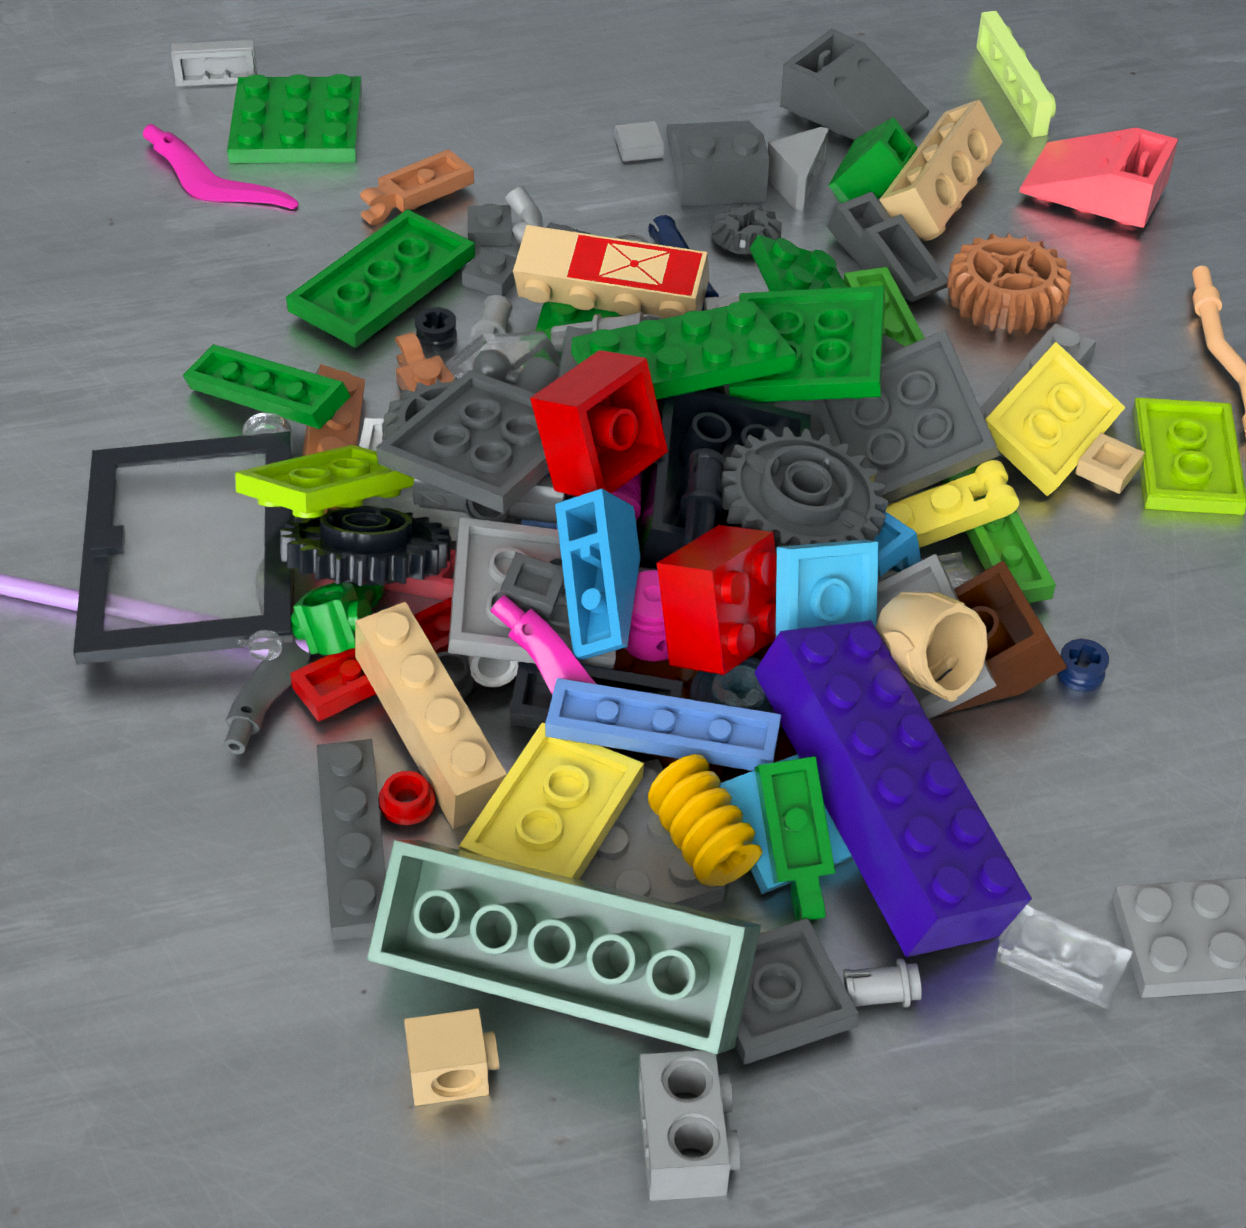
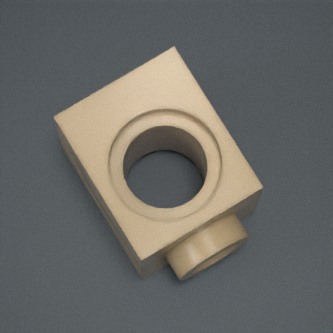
M479 1008L404 1019L414 1106L489 1095L488 1070L499 1069V1059L495 1032L483 1033Z

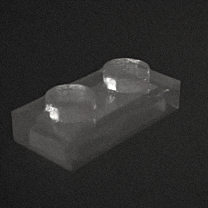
M1026 905L1007 929L999 945L996 960L1108 1009L1127 970L1133 951Z

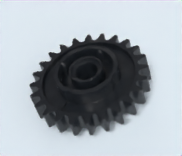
M374 506L329 508L326 514L320 517H295V522H286L285 528L280 529L281 561L287 562V568H299L300 575L315 573L316 580L329 578L334 580L336 584L352 583L358 586H385V584L394 582L405 584L406 578L424 580L425 574L437 575L439 574V568H447V561H450L451 536H449L448 529H442V523H429V517L413 518V512L403 513L390 508Z

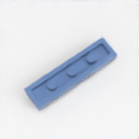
M557 678L545 723V735L551 738L678 759L692 754L703 755L709 764L755 771L754 767L774 762L781 714Z

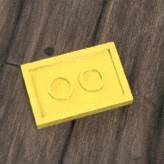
M1055 342L990 412L985 421L998 450L1048 497L1077 466L1080 457L1099 434H1104L1126 407Z
M542 722L460 843L459 850L580 880L641 782L644 763L599 745L546 737L545 723Z

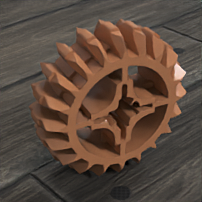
M1010 233L1002 238L990 234L987 240L974 238L972 245H962L960 253L954 255L947 280L948 295L951 298V306L960 309V317L973 318L974 326L987 325L990 327L991 332L995 329H1004L1009 335L1013 330H1020L1024 334H1028L1032 327L1044 330L1047 322H1056L1058 316L1064 312L1070 295L1071 272L1067 270V260L1058 258L1056 249H1044L1043 241L1030 242L1027 239V235L1019 239L1013 238Z

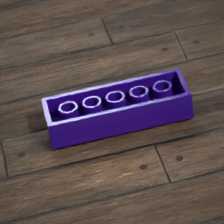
M872 621L780 631L754 674L774 712L781 714L780 723L799 759L816 756L823 803L905 957L999 937L1032 900V897L896 662L891 657Z

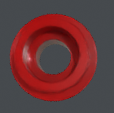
M401 771L391 775L384 783L378 796L379 809L382 815L390 822L399 825H413L425 820L433 812L436 801L435 792L431 784L421 774L414 771Z

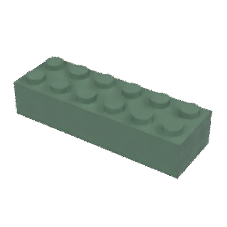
M394 840L367 961L710 1053L720 1054L735 1047L761 925L421 840Z

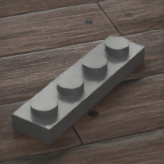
M372 739L319 744L316 746L332 940L335 942L372 937L386 878Z

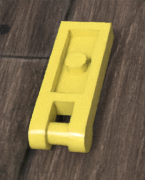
M989 460L980 464L975 473L887 505L886 512L917 533L919 548L1006 517L1017 510L1019 499L1013 487L1006 485L1008 474L1002 462ZM986 495L985 498L974 501V499Z

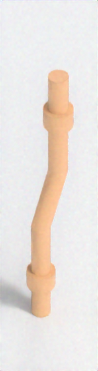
M1198 266L1192 271L1195 287L1192 300L1195 313L1201 317L1208 350L1239 383L1245 409L1242 423L1246 437V362L1224 338L1219 315L1222 309L1219 290L1213 286L1210 269L1206 266Z

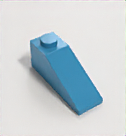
M604 489L556 503L555 510L573 654L578 661L625 648L628 646L640 563L634 506Z

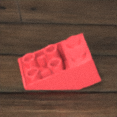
M1136 127L1047 142L1021 185L1019 193L1033 196L1040 201H1051L1075 208L1082 213H1092L1117 220L1124 225L1144 228L1168 183L1178 139Z

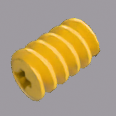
M692 754L671 763L657 776L648 793V804L655 814L659 816L661 825L670 833L673 843L678 849L682 850L684 860L690 867H693V874L702 885L710 887L724 886L747 873L758 862L763 851L759 845L751 844L755 836L754 829L749 823L742 822L744 814L738 806L731 805L732 797L724 788H719L720 779L714 772L708 771L709 763L703 755Z

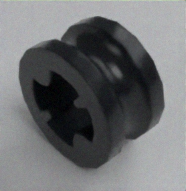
M431 307L422 310L415 317L416 336L423 349L443 351L456 343V316L450 310L441 307Z

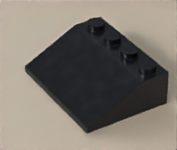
M705 389L659 399L657 405L668 452L645 469L638 537L640 550L639 567L657 569V562L683 547L686 512L681 508L680 501L682 496L686 494L688 487L689 458L692 454L697 456V452L700 451L715 453L723 459L724 467L726 457H731L734 446L736 444L745 446L747 436L751 435L761 441L764 430L768 429L775 436L781 437L783 428L788 427L794 436L801 437L804 429H809L810 431L811 415ZM722 509L719 514L715 515L714 528L718 525L741 528L742 524H728L726 522L729 510Z

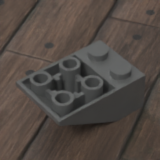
M829 30L783 65L780 107L852 140L892 117L908 133L929 115V110L865 43L836 30Z

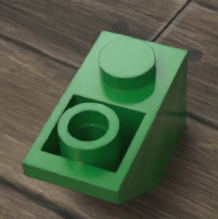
M892 117L854 140L828 186L841 204L869 192H873L878 199L886 192L918 147L897 120Z

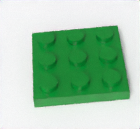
M295 74L289 77H265L263 75L238 77L227 146L229 164L356 163L362 99L361 76L335 74L327 77H307Z
M884 286L740 293L739 302L754 301L795 351L796 359L795 367L792 371L729 384L730 396L759 403L881 397L885 319Z

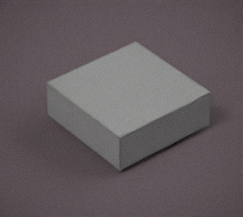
M656 121L615 125V139L624 162L664 157V142Z

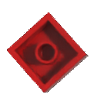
M599 350L530 397L553 488L556 492L580 496L604 489L612 494L668 452L647 358Z
M718 525L657 562L670 666L725 675L776 639L777 554L775 551L774 532Z

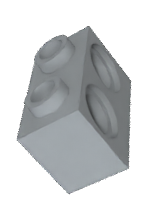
M703 1050L640 1054L638 1091L649 1200L659 1201L727 1196L730 1170H740L737 1130L726 1131L724 1113L732 1112L733 1107L729 1073L719 1074L716 1054ZM689 1092L696 1095L697 1098L686 1100L678 1098L675 1094ZM694 1148L704 1152L706 1155L692 1158L683 1155L680 1151Z

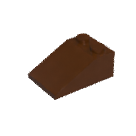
M1004 560L954 589L959 601L965 603L964 606L976 611L986 626L988 647L985 660L997 686L939 715L1020 695L1067 668Z

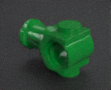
M334 582L307 592L293 606L291 627L295 637L300 641L306 640L311 654L332 655L355 648V621L373 614L371 608H374L380 602L381 597L385 593V587L381 585L358 586L352 583L336 584Z

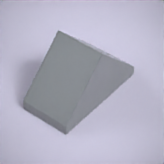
M818 127L768 142V155L770 159L768 180L797 211L804 212L825 167L829 128Z

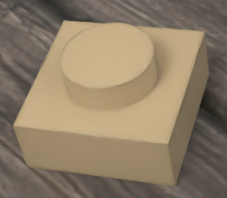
M1100 433L1078 460L1075 474L1120 494L1141 468L1145 452Z

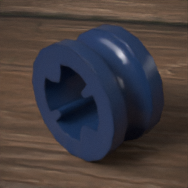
M1082 638L1071 640L1064 645L1060 656L1067 668L1057 673L1060 681L1066 687L1075 691L1088 692L1099 688L1104 682L1105 671L1109 665V655L1106 649L1095 641ZM1079 662L1088 664V667L1082 668L1077 665Z

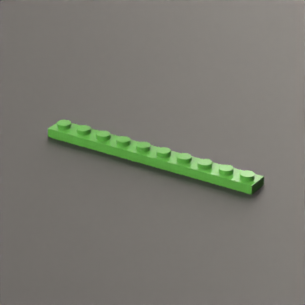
M888 267L844 273L843 281L848 287L884 286V334L905 347L925 338ZM979 465L967 469L963 472H960L956 475H953L949 478H946L940 482L943 485L945 483L975 473ZM986 495L974 499V501L983 499L986 497ZM1017 510L1006 517L966 531L985 570L1004 560L1029 603L1053 599L1056 584Z

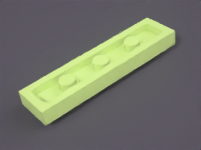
M982 12L976 48L1031 137L1046 136L1048 134L1050 118L1054 117L1056 111L1053 94L1048 92L1041 81L1039 72L1034 70L1026 57L1024 49L1019 47L1012 36L1010 27L1005 25L998 12Z

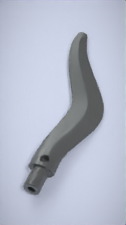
M263 564L258 573L256 585L261 615H264ZM277 633L267 634L269 640L268 652L242 687L225 720L230 727L223 744L228 752L232 754H242L245 752L251 734H255L261 729L265 714L272 703L292 685L290 673L309 664L311 653L298 646L295 642L297 639L295 635L279 636Z

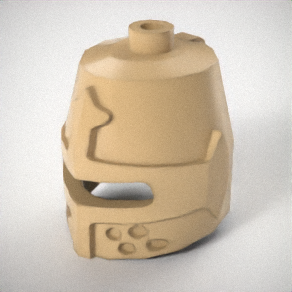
M901 592L881 610L876 630L908 682L953 702L976 681L983 668L988 647L986 626L976 611L964 606L965 603L936 592ZM952 669V671H950L944 678H942V679L939 680V681H936V680H938L947 670Z

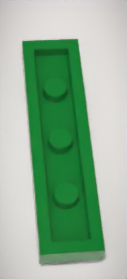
M215 344L182 375L192 390L317 429H321L326 422L331 420L338 409L351 397L342 381Z

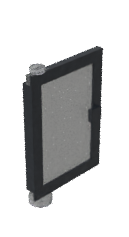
M274 413L253 415L245 422L242 436L92 450L73 650L77 665L249 647L250 654L256 659L272 660L281 654L283 643H293L294 633L291 627V616L294 611V568H287V562L281 561L280 529L285 528L286 522H294V515L291 509L282 506H261L256 498L237 493L235 472L293 459L292 428L284 417Z

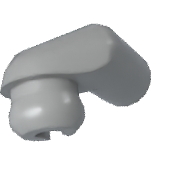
M523 186L513 189L505 197L521 223L514 225L512 229L513 236L519 245H521L526 225L543 227L542 214Z

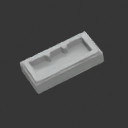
M254 39L171 44L176 87L237 84L238 77L258 75Z

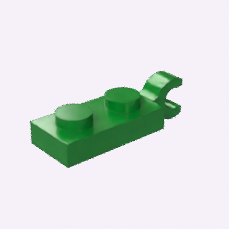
M816 756L758 765L754 767L773 883L791 881V904L795 922L806 918L809 920L826 918L819 876L835 874V867Z

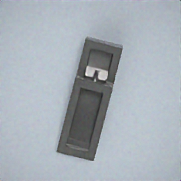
M873 192L836 206L827 227L842 247L864 270L888 267L901 294L911 302L947 288V276L902 214L891 218Z

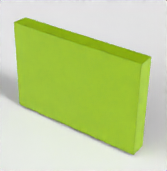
M1135 398L1132 412L1137 449L1145 452L1140 468L1144 509L1244 515L1246 511V488L1231 403Z

